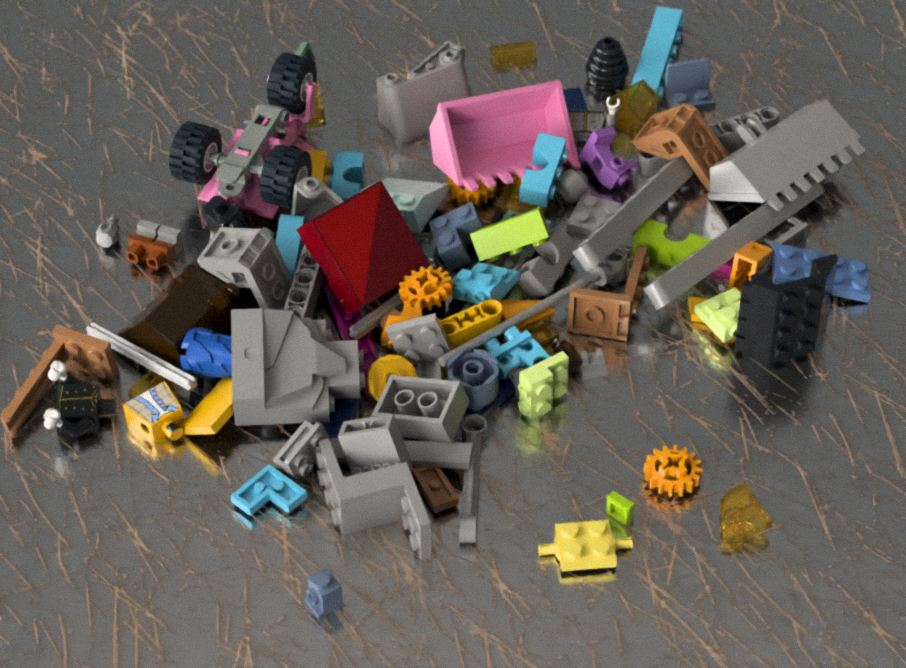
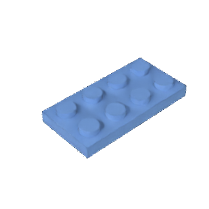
M774 243L772 246V281L774 284H782L809 277L812 260L829 256L830 254ZM838 256L832 296L868 303L871 297L868 262Z

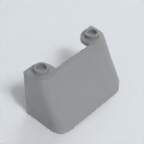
M455 48L447 50L440 55L441 67L405 80L396 73H388L376 78L379 121L397 141L411 142L430 134L429 127L437 113L439 103L472 97L463 58Z
M306 177L294 184L291 215L306 216V220L309 222L344 201L320 179Z

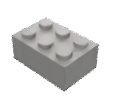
M390 375L371 416L394 413L403 438L452 443L470 401L460 381Z

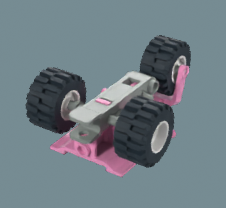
M287 52L278 56L267 78L268 103L263 102L256 105L252 119L244 121L247 127L245 130H236L224 153H222L221 133H219L218 129L191 121L183 123L180 129H178L170 149L169 168L171 175L175 179L203 186L205 184V187L198 196L199 200L209 202L212 197L221 196L233 206L255 211L258 216L274 219L280 207L292 210L294 184L312 175L311 156L304 150L315 149L300 139L298 135L305 136L307 133L305 123L314 116L315 93L317 90V69L314 60ZM290 145L296 146V147L299 148V149L292 148V147H289V146H290Z

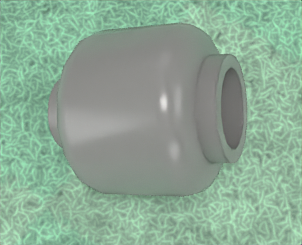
M566 170L562 174L561 180H556L555 186H557L555 196L564 204H574L582 195L588 192L587 176L580 170Z

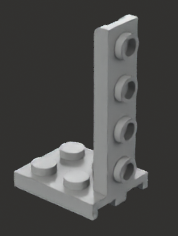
M436 313L386 326L387 335L397 354L412 363L418 378L444 380L443 367L439 364L438 358L450 352L453 348Z

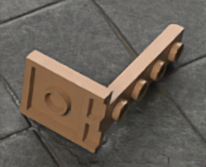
M639 246L636 249L624 295L578 287L571 288L567 332L627 341L630 320L632 316L637 315L638 301L641 300L642 286L645 285L646 272L649 271L650 257H646L647 247Z
M57 324L52 331L55 340L44 351L41 360L36 367L31 369L29 377L17 389L10 404L2 411L0 419L6 432L10 434L18 432L53 380L49 379L48 372L55 360L61 361L63 364L72 365L78 370L92 372L100 378L106 377L115 381L120 372L110 342Z

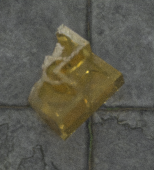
M746 482L731 489L720 500L723 551L746 544L747 536L771 528L772 519Z

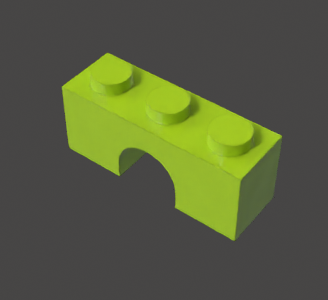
M647 218L634 234L633 253H636V249L639 246L647 247L646 257L674 267L711 240L692 233L683 241L675 242L668 240V225Z

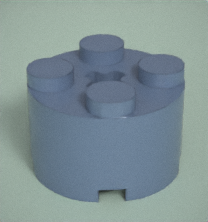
M474 349V352L465 353V350L453 355L448 362L447 380L461 382L470 401L467 408L472 411L482 410L484 406L493 402L499 393L498 362L491 353L481 349Z

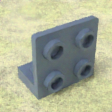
M710 58L667 65L664 100L668 109L684 103L696 107L699 112L715 109L716 102L709 90Z

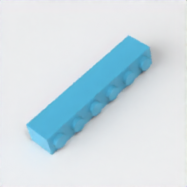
M657 6L631 83V104L656 107L658 99L663 98L666 67L668 64L673 63L672 58L676 57L677 45H680L681 34L685 29L686 19H682L683 10Z

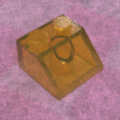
M644 79L611 97V106L617 104L618 98L621 103L620 110L615 113L617 116L615 131L626 134L640 131L649 118L657 111L656 106L661 98ZM606 106L604 111H607V114H609V110Z

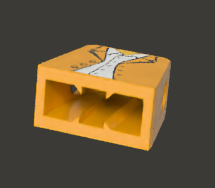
M750 241L739 249L734 256L728 290L736 287L741 292L742 282L747 280L746 276L766 272L768 276L773 250L754 241Z

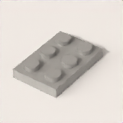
M584 194L580 197L567 222L566 231L588 236L622 203ZM638 228L621 245L633 248L634 234Z

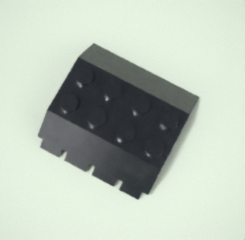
M837 254L813 259L809 277L773 285L766 272L751 275L750 280L743 281L734 349L743 352L742 356L766 364L781 362L815 352L827 327L838 262Z

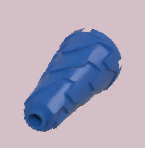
M202 327L190 329L181 345V348L186 349V356L180 355L182 370L197 379L232 378L231 335L213 332V330Z

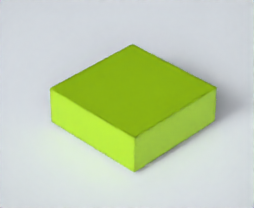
M612 491L607 496L606 514L629 526L634 521L635 503Z

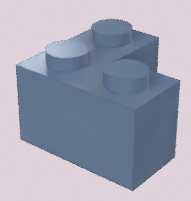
M470 202L429 221L439 255L450 272L472 262L466 245L473 243L470 233L485 227L474 204Z

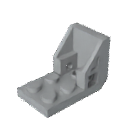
M220 227L197 258L200 267L228 284L232 283L239 288H251L260 308L284 310L293 279L273 237L262 229Z

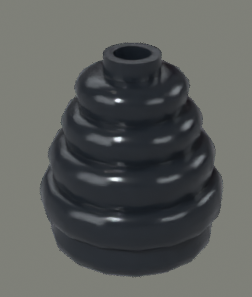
M604 37L599 40L586 62L585 72L589 83L593 87L600 90H614L621 87L628 76L629 65L621 44L612 37Z

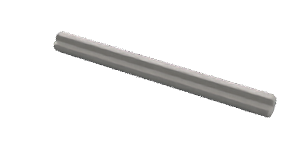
M92 322L90 326L86 327L87 335L110 342L111 348L184 389L192 391L194 387H197V378L103 326Z

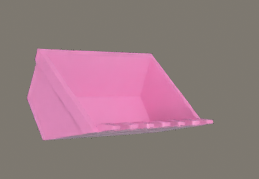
M560 80L439 103L437 113L429 127L433 163L450 177L457 186L464 185L472 192L479 190L477 182H482L488 188L496 187L494 180L496 178H499L505 184L513 183L511 175L516 174L523 180L526 169L534 171L543 170V167L532 164L533 148L539 132L566 138V148L569 149L567 162H562V164H567L572 169L581 168Z

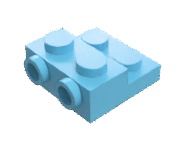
M477 262L471 270L462 268L452 279L454 286L452 288L453 299L479 304L489 299L500 302L520 280L519 272Z

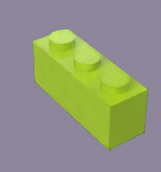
M541 207L470 233L479 261L486 260L487 263L500 259V254L508 251L510 255L519 253L524 250L523 246L532 243V246L536 247L547 242L546 238L550 236Z

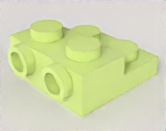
M734 287L695 305L694 312L723 343L736 338L741 292Z
M563 351L520 372L518 407L524 416L527 415L530 420L552 410V400L567 393L569 357Z

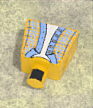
M165 381L123 404L126 422L151 441H158L165 436H168L172 441H176L183 435V429L179 426L184 421L183 411Z

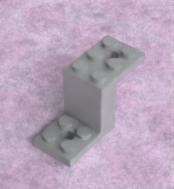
M329 438L319 440V452L315 453L317 465L320 469L317 470L318 480L321 486L325 485L326 487L324 495L327 505L333 506V510H331L335 526L340 525L342 534L346 535L402 520L405 530L410 529L411 531L410 542L413 550H418L421 560L431 558V522L407 462L343 478Z

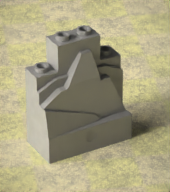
M263 308L231 309L232 402L235 426L303 423L305 420L310 423L330 422L329 412H335L334 399L360 398V388H365L364 372H359V366L364 365L363 350H358V340L332 341L331 329H326V319L311 320L310 317L298 318L294 311Z

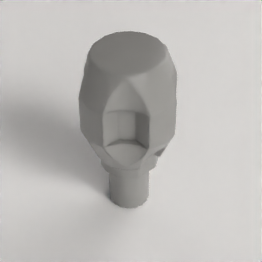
M111 216L108 221L99 225L96 231V241L99 246L108 248L117 242L119 237L118 217Z

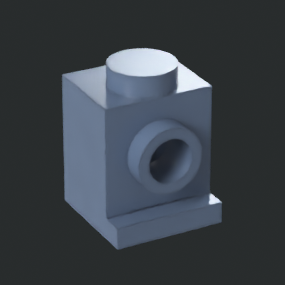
M328 568L307 577L309 589L306 591L307 596L304 598L318 619L343 607L341 585Z

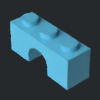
M539 132L533 148L532 164L541 166L544 169L540 171L526 169L520 186L519 201L547 208L549 200H554L557 190L555 182L556 180H561L563 173L561 164L562 162H567L569 149L566 148V138Z
M336 151L335 161H331L330 170L333 176H329L328 187L343 201L358 194L361 190L360 185H363L365 173L364 152Z

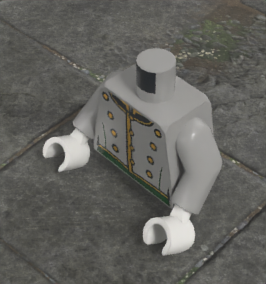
M607 98L606 104L609 114H607V111L567 110L578 156L581 154L593 130L613 127L615 130L617 121L615 113L621 108L619 98L615 106H611V98Z

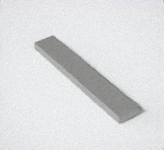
M330 438L338 464H348L339 439ZM404 440L413 467L470 469L474 451L473 443Z

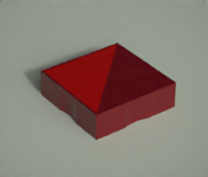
M382 181L366 188L296 229L313 259L324 271L331 289L347 316L392 290L400 282H405L403 277L405 275L411 276L412 270L418 272L420 267L423 266L426 269L431 265Z

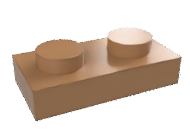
M420 466L412 469V477L434 514L459 505V497L441 468Z

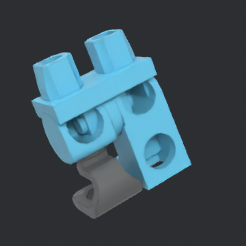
M513 326L504 333V338L507 340L506 343L501 345L496 338H493L485 343V351L491 353L496 358L499 367V378L502 380L506 378L511 379L515 386V398L519 401L518 385L520 372L550 356L531 337L532 335L528 330L522 333L516 326Z

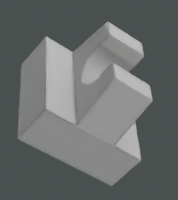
M601 348L596 349V352L592 353L581 351L579 357L583 363L578 369L582 380L607 376L608 369Z

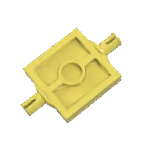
M609 520L555 524L556 538L554 543L538 544L539 556L555 554L560 561L561 571L617 567L616 549L633 548L632 537L615 538L611 532Z

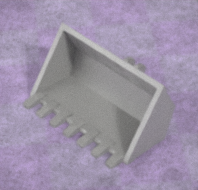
M826 98L801 108L769 130L758 119L751 117L746 121L747 125L741 123L737 126L736 130L746 145L710 167V192L708 193V200L767 202L776 211H779L784 207V204L776 194L781 192L783 196L792 202L798 198L797 193L790 186L792 183H795L803 192H807L812 186L804 178V175L808 173L817 183H821L825 176L817 168L819 165H822L831 174H834L839 170V167L831 157L835 155L837 159L847 165L852 161V158L844 150L846 147H849L858 156L862 155L866 150L858 142L860 138L858 133L848 125Z

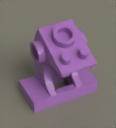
M613 127L593 130L578 157L581 167L589 165L598 181L610 190L618 184L620 186L624 185L628 179L631 180L633 177L631 173L637 171L638 168L635 166L639 161L638 159L624 161L620 156H614L611 153L610 144L617 134Z

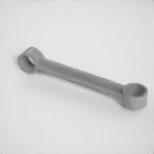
M470 414L461 421V437L465 443H473L474 451L470 469H464L459 543H476L481 442L487 437L486 419L478 414ZM470 427L481 428L479 431H469L467 429Z

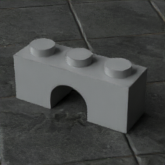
M560 225L549 230L550 236L546 238V243L534 247L540 256L524 263L519 270L520 280L517 283L532 300L551 294L555 288V282L563 276L564 268L574 258L572 250L578 245Z

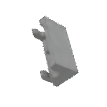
M791 216L787 221L792 223L794 227L786 224L782 230L769 239L761 237L758 241L771 249L774 243L798 248L807 240L809 224L803 223Z

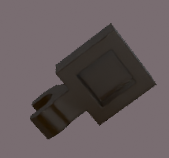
M557 335L548 341L555 354L563 351L569 357L568 376L583 363L574 345L564 339L560 341Z

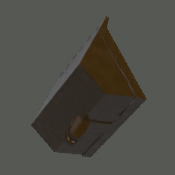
M201 253L181 271L179 276L172 279L168 283L169 286L160 291L155 296L156 299L148 303L142 309L143 311L129 322L130 324L117 333V335L182 369L180 355L186 356V349L181 348V345L190 329L202 327L213 330V332L231 335V309L259 308L251 288H239L232 283L228 284L201 268L197 261Z

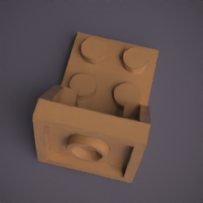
M686 103L652 115L631 141L637 150L667 160L683 155L708 192L710 191V167L729 156L699 110Z

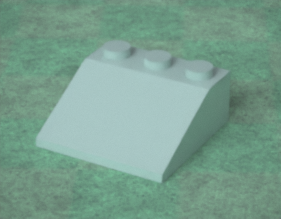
M397 178L381 180L411 232L414 233L422 232L450 188V185L446 183ZM367 186V187L361 189L360 192L363 191V190H365L366 188H368V187H370V186Z

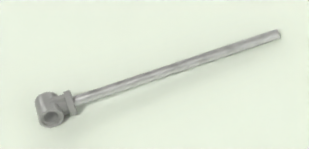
M615 249L599 265L591 269L589 275L438 358L439 364L442 367L448 365L450 358L456 353L465 350V353H469L489 340L505 333L509 328L525 322L568 298L572 287L586 288L593 283L598 286H604L609 282L624 281L627 278V253L624 250Z

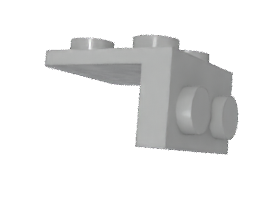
M305 420L272 461L295 480L299 481L302 476L308 475L313 468V463L316 460L315 453L319 452L318 441L329 438L331 442V439L320 422L312 425Z

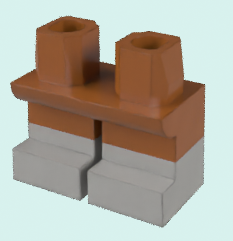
M140 219L137 223L136 233L134 236L128 237L129 247L126 254L129 262L137 263L143 258L146 259L147 265L153 269L158 270L162 264L170 266L184 248L181 230L164 225L160 227V224Z

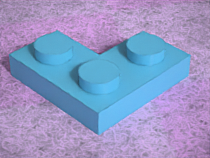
M268 464L231 495V502L250 516L269 500L287 513H290L306 500L308 495L307 490Z

